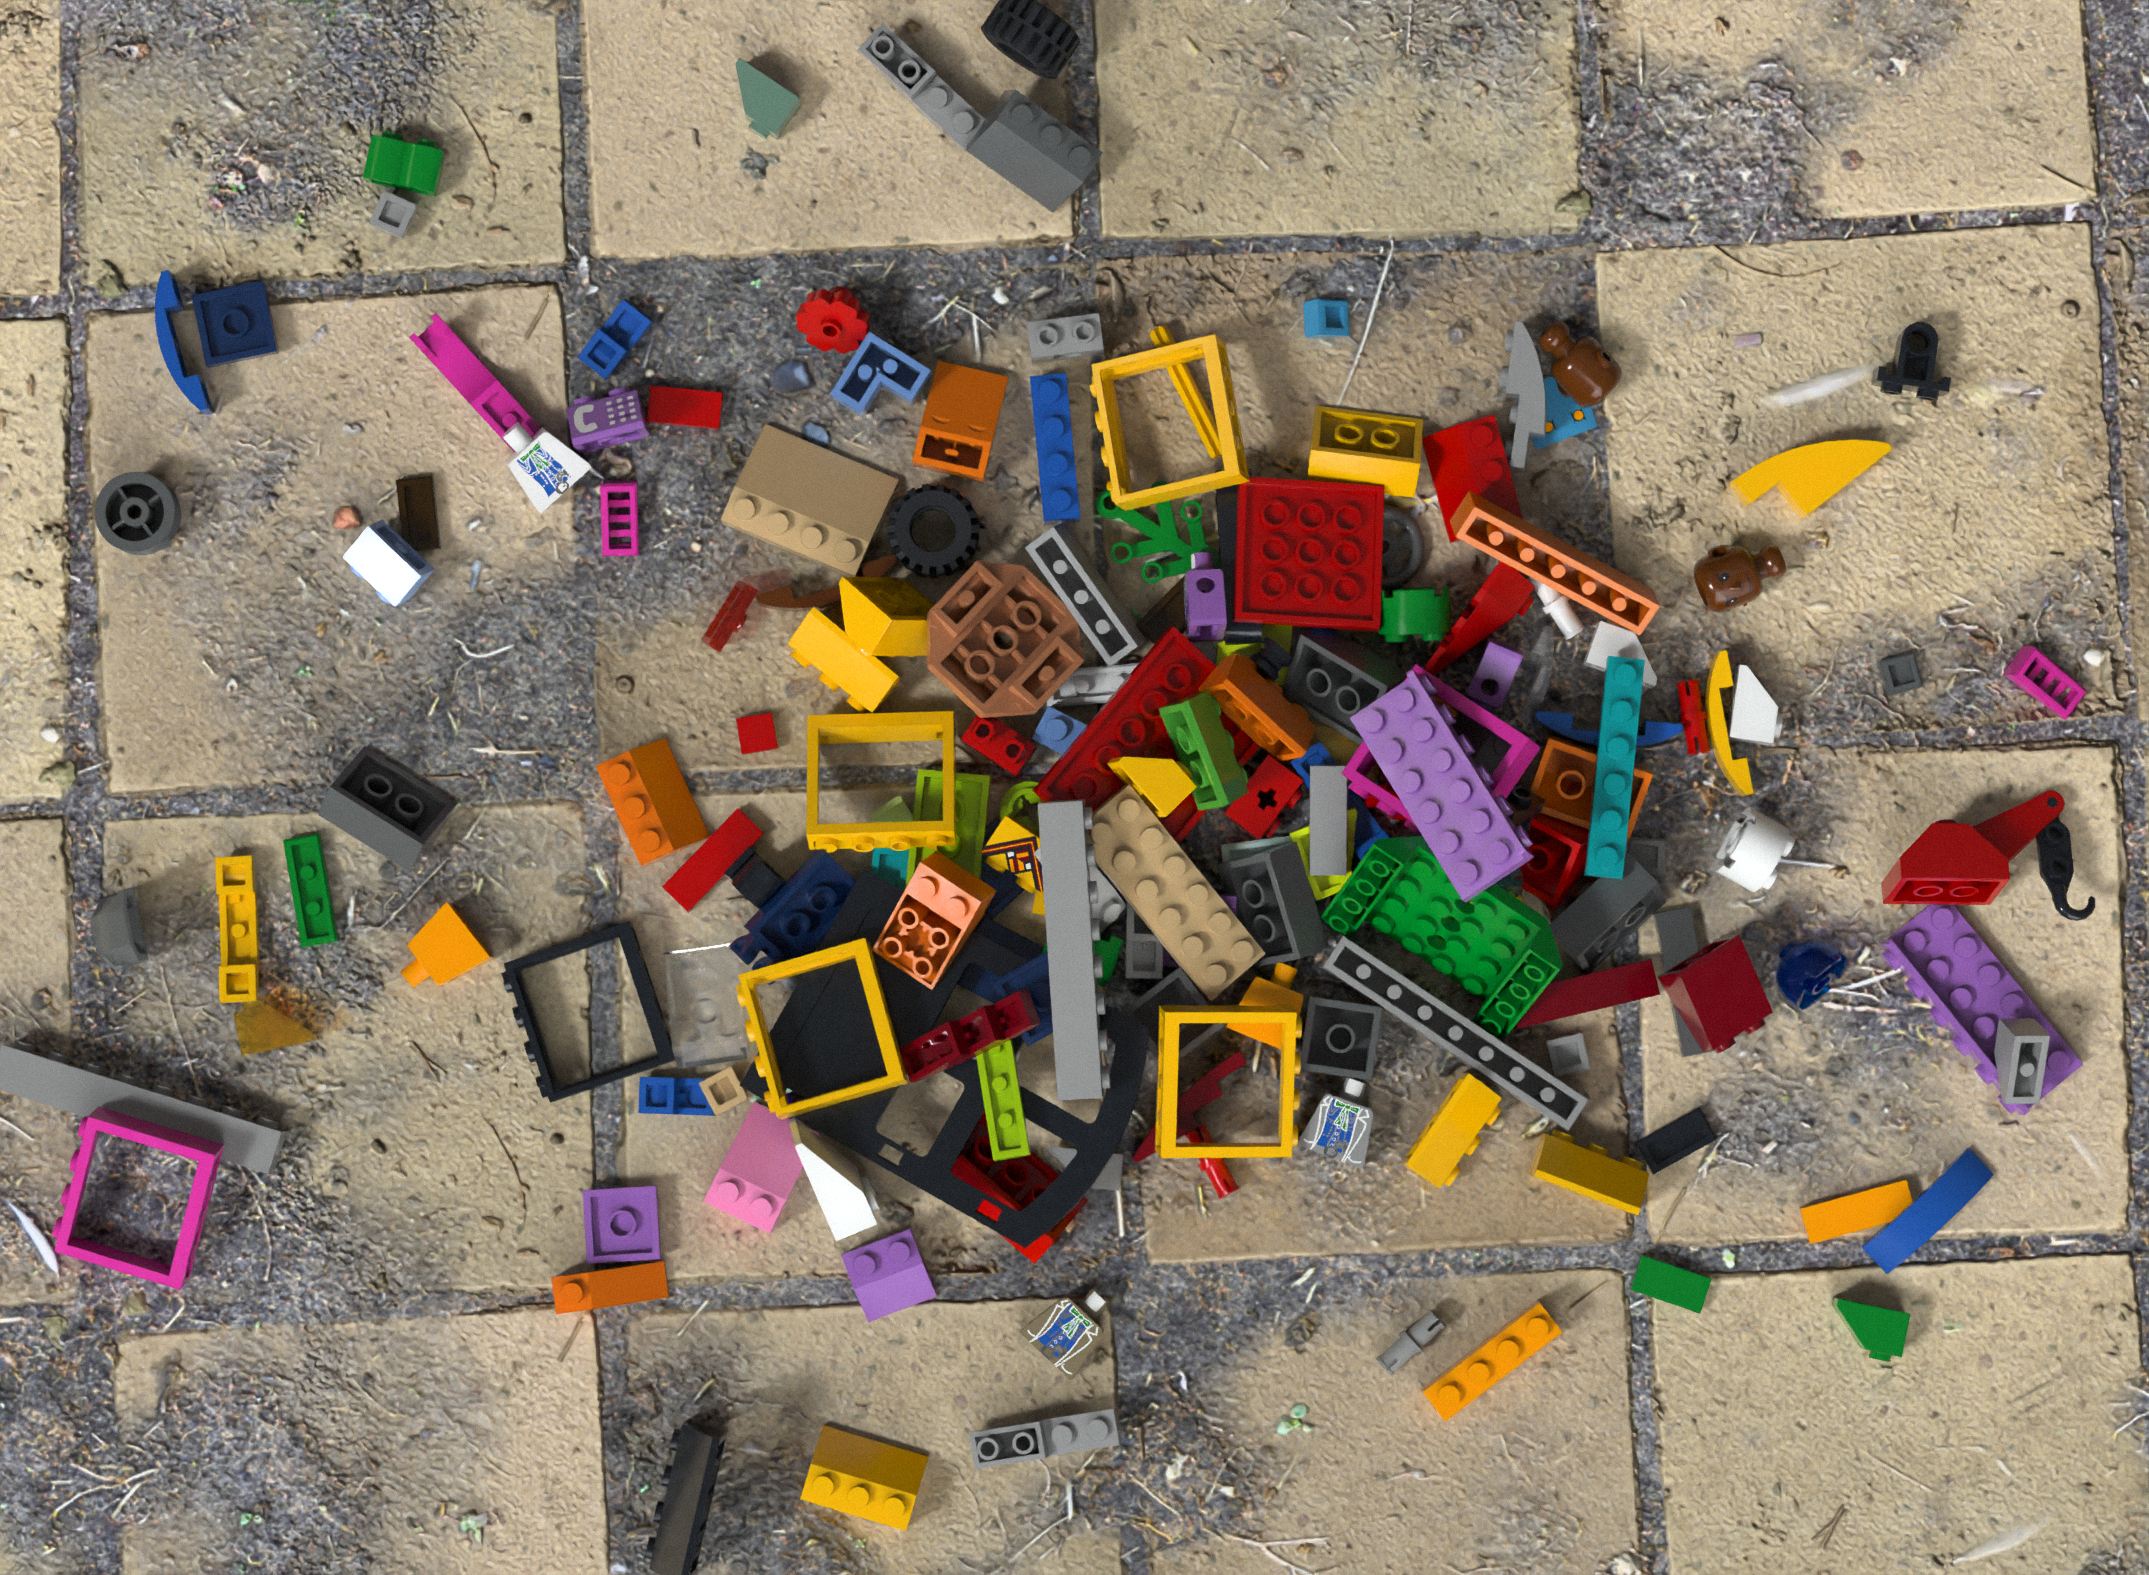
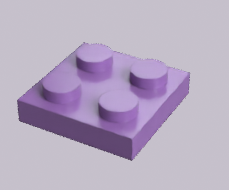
M657 1185L583 1190L587 1264L661 1259Z

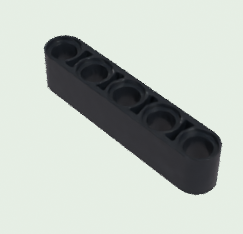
M1251 468L1248 469V474L1250 477H1252ZM1238 484L1215 489L1220 569L1223 570L1227 625L1224 634L1225 645L1257 644L1262 642L1261 624L1233 622Z

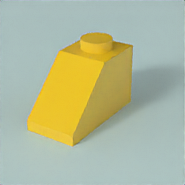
M1118 757L1111 759L1107 763L1124 784L1132 786L1156 818L1166 817L1197 787L1191 780L1192 774L1189 769L1181 762H1175L1173 759Z

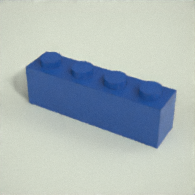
M1066 373L1030 376L1044 526L1080 522V510Z

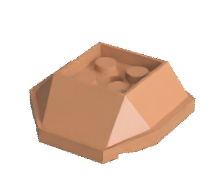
M977 560L927 613V668L980 718L1035 714L1085 661L1078 622L1066 605L1024 565L991 563L989 561ZM998 637L1004 640L1007 650L998 648L993 638Z

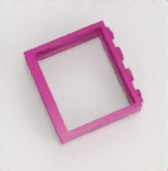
M1415 664L1413 670L1421 676L1427 674L1435 685L1438 692L1434 696L1511 746L1492 774L1495 783L1490 785L1496 797L1502 794L1506 799L1541 747ZM1363 741L1341 773L1352 781L1348 788L1365 800L1371 794L1380 800L1376 805L1377 808L1393 819L1398 813L1407 819L1404 826L1417 835L1422 836L1402 802L1366 778L1376 760Z
M98 1106L88 1117H83L79 1127L78 1137L83 1139L80 1150L76 1149L71 1159L69 1170L74 1172L72 1183H67L62 1194L61 1204L66 1206L63 1217H59L54 1226L52 1237L57 1239L54 1252L181 1290L190 1279L224 1144ZM100 1131L199 1161L172 1266L73 1236Z

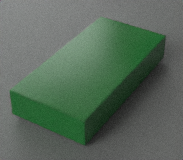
M1641 1255L1629 1290L1700 1314L1712 1279Z

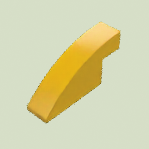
M1852 439L1805 445L1775 455L1753 466L1728 485L1746 507L1775 485L1799 517L1803 519L1893 448L1886 442Z

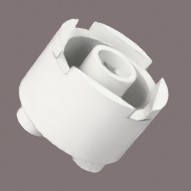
M1748 807L1742 812V814L1747 816L1744 822L1741 824L1735 821L1725 836L1716 856L1722 860L1721 865H1714V871L1744 888L1756 892L1761 887L1768 890L1772 886L1778 875V870L1775 867L1781 856L1786 857L1794 845L1795 838L1789 835L1790 830L1786 826Z

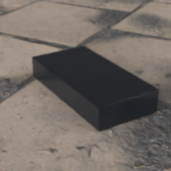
M1697 1107L1634 1143L1649 1170L1654 1175L1715 1141L1717 1137L1700 1107Z

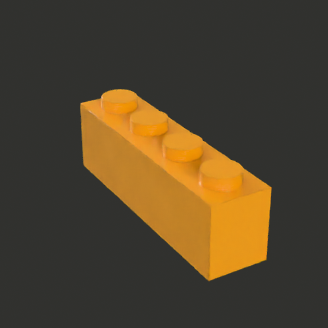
M1535 1301L1420 1390L1446 1422L1556 1338L1562 1331L1542 1304Z

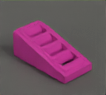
M602 480L600 483L602 556L639 555L638 480ZM630 492V498L609 499V493ZM630 507V513L609 514V508ZM631 522V528L610 529V523ZM610 537H631V543L610 544Z
M2023 646L2003 673L2013 683L2065 720L2087 692L2084 687L2035 646ZM2034 662L2033 665L2030 667V669L2027 671V673L2024 675V673L2026 672V670L2028 669V667L2031 665V663ZM2044 669L2046 673L2036 685L2033 681L2041 670ZM2054 678H2056L2058 682L2052 688L2050 693L2047 694L2045 692L2046 689L2054 680ZM2065 687H2068L2071 690L2060 704L2057 703L2056 699Z

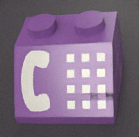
M630 387L617 388L608 392L610 397L595 400L594 396L582 397L573 401L574 406L566 408L573 446L580 454L651 436L641 396L637 390L631 391Z

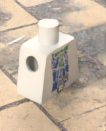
M517 422L502 436L515 450L505 462L540 514L591 468V465L543 427L531 437Z

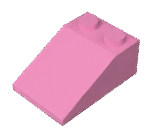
M754 1101L716 1174L704 1202L768 1233L773 1232L804 1168L794 1146L788 1121L790 1118L781 1120L776 1117L775 1112L770 1113L768 1107ZM809 1128L810 1130H812V1131H813L815 1134H817L818 1136L820 1135L819 1132H817V1131H815V1130Z

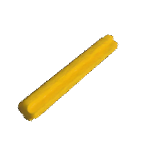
M1167 325L1158 326L1150 331V337L1156 348L1176 344ZM1186 362L1165 367L1210 458L1215 459L1222 456L1217 425Z

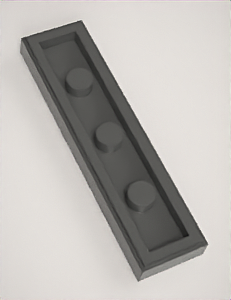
M1685 907L1653 914L1664 972L1699 951L1691 908ZM1670 999L1681 1057L1712 1052L1702 1051Z

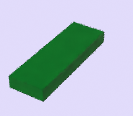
M321 834L283 840L301 947L306 948L339 942Z

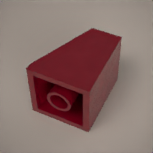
M1739 935L1716 939L1657 977L1703 1052L1715 1050L1718 1054L1727 1050L1736 1043L1734 1040L1735 1036L1744 1030L1747 1035L1758 1030L1766 1024L1763 1018L1773 1013Z

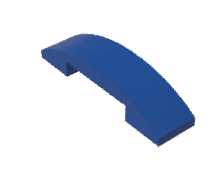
M169 270L162 271L155 298V324L164 361L175 383L189 401L205 415L214 414L204 378L198 374L188 377L171 317L172 313L185 309L175 275Z
M1544 711L1533 713V721L1548 732L1588 747H1598L1599 731L1572 729L1573 714ZM1643 722L1641 735H1637L1636 748L1656 744L1682 732L1683 724Z
M1321 741L1308 748L1303 757L1290 761L1309 792L1310 765H1337ZM1347 781V809L1355 807L1357 811L1354 854L1361 861L1376 839L1389 838V836L1381 829L1359 796L1348 788L1350 784Z
M1970 1148L1965 1149L1941 1172L1942 1175L1896 1218L1886 1223L1862 1246L1863 1250L1886 1274L1895 1269L1939 1231L1994 1175Z

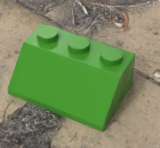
M1209 690L1196 692L1158 708L1179 762L1189 769L1192 774L1191 780L1197 786L1191 793L1198 811L1224 807L1249 793L1246 786L1248 783L1246 771L1236 761L1232 751L1235 747L1233 738L1228 730H1224L1219 718L1221 715L1220 705L1217 699L1210 695Z

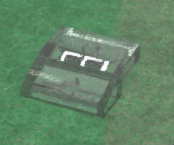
M1544 625L1538 631L1524 662L1525 665L1537 671L1522 703L1535 709L1544 700L1553 668L1554 638L1552 627Z

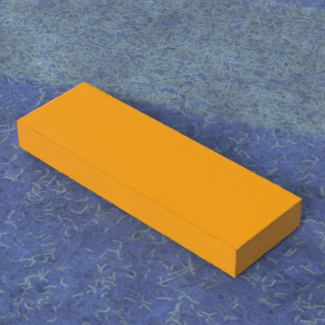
M1904 1179L1799 1208L1808 1242L1813 1244L1889 1223L1913 1201L1907 1180Z

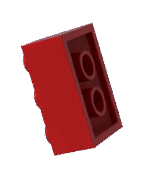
M1495 415L1461 423L1422 438L1424 452L1450 543L1460 541L1459 538L1455 537L1450 519L1468 491L1523 519Z

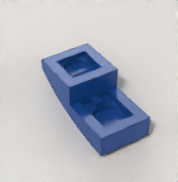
M623 299L604 326L598 328L577 358L606 380L633 350L654 320L628 299Z
M640 1077L638 1113L715 1116L698 1084L705 1079Z

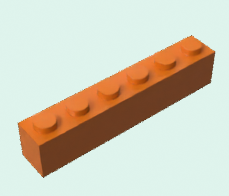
M1468 491L1450 519L1455 537L1638 635L1642 634L1660 607L1654 590L1471 491Z

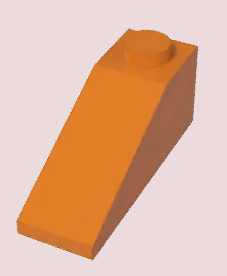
M665 1261L557 1275L551 1278L556 1314L669 1298Z

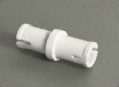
M1532 577L1527 579L1535 587L1534 590L1545 605L1542 608L1545 614L1550 613L1563 633L1565 640L1572 638L1586 628L1569 604V597Z

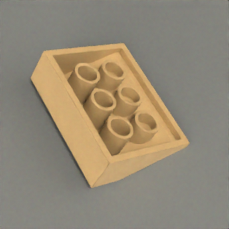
M765 424L736 482L721 521L726 526L838 573L859 577L862 570L861 564L865 563L899 483V479Z

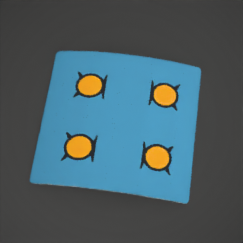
M1553 376L1544 379L1547 403L1545 439L1532 437L1536 449L1598 426L1591 407H1581L1571 397L1561 394Z

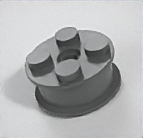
M129 472L116 476L102 488L95 504V521L101 535L114 547L133 555H149L162 550L173 540L180 526L181 509L176 495L165 483L146 473ZM141 508V516L134 519V511Z

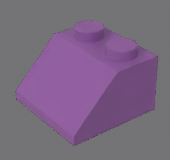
M912 1228L841 1254L852 1286L868 1322L937 1296Z

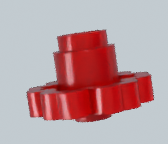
M836 286L832 287L829 291L821 289L807 295L805 303L800 304L796 314L797 329L807 334V342L818 349L830 351L834 348L837 352L845 354L849 351L857 350L861 340L865 339L871 327L869 322L870 315L867 311L859 309L860 301L855 298L851 290Z

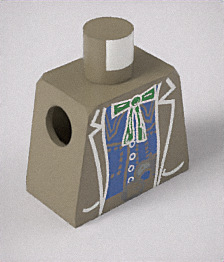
M1093 1289L1078 1304L1066 1294L1026 1324L1019 1333L1066 1377L1072 1380L1104 1332V1329L1094 1318L1108 1303Z

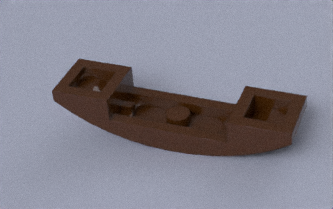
M896 554L863 563L861 568L864 577H887L899 563ZM791 585L756 595L757 603L760 606L781 611H810L813 607L819 610L842 604L839 586L796 599Z

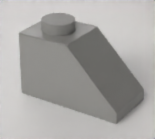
M2034 1018L1999 1019L1994 1055L2002 1101L2005 1104L2040 1103L2050 1035Z

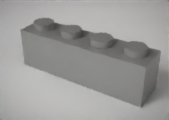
M1064 523L1052 527L1025 547L1109 667L1120 662L1147 642Z

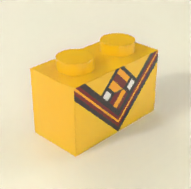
M1007 814L981 851L988 856L985 862L1001 873H1004L1006 869L1018 877L1015 882L1028 892L1034 894L1036 889L1041 893L1044 892L1042 864L1034 855V852L1040 847V834L1012 815Z

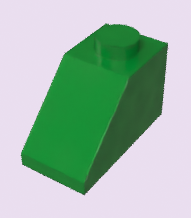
M1833 1297L1832 1306L1859 1347L1870 1351L1869 1358L1891 1362L1892 1355L1902 1357L1910 1319L1909 1313Z

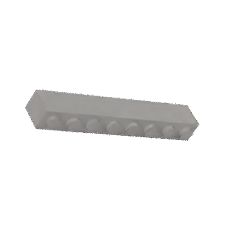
M1085 799L1043 801L1038 803L1057 1098L1058 1101L1103 1098L1105 1094L1104 1089L1111 1088L1109 1066H1103L1102 1052L1108 1051L1107 1029H1100L1099 1015L1106 1014L1104 992H1098L1097 978L1103 977L1102 955H1095L1094 943L1096 940H1101L1099 918H1093L1092 903H1098L1097 881H1090L1089 866H1096L1095 845L1088 844L1087 829H1093L1092 807H1085Z
M1342 936L1321 968L1379 1007H1383L1382 1009L1562 1129L1569 1131L1588 1102L1587 1098L1346 937Z
M15 1040L13 1045L2 1044L1 1091L86 1117L98 1106L224 1144L222 1160L266 1174L275 1172L287 1131L278 1129L280 1122L262 1116H258L257 1122L243 1118L245 1113L243 1110L227 1105L223 1106L222 1111L208 1107L210 1100L189 1094L188 1099L185 1100L173 1096L175 1092L173 1088L154 1083L153 1088L150 1089L139 1085L140 1078L119 1072L118 1078L105 1075V1067L84 1061L83 1067L69 1063L70 1056L58 1052L49 1051L48 1056L34 1052L35 1045Z

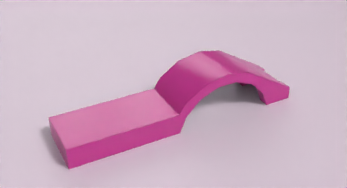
M435 313L431 317L434 321L432 325L419 336L413 333L409 338L512 451L515 452L502 437L508 429L519 422L532 437L541 427Z

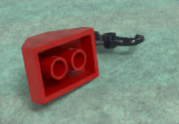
M2046 791L1973 827L1970 824L1956 823L1952 819H1943L1932 823L1899 857L1881 883L1883 904L1990 905L2010 880L2008 863L2036 838L2040 876L2047 885L2052 895L2054 907L2059 914L2074 921L2086 919L2093 913L2096 899L2093 896L2089 897L2087 906L2082 910L2073 909L2068 904L2067 891L2074 874L2069 830L2059 820V814L2064 809L2065 801L2061 794L2056 791Z

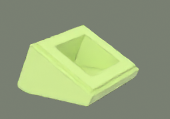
M901 796L893 798L870 813L873 822L913 821V815Z

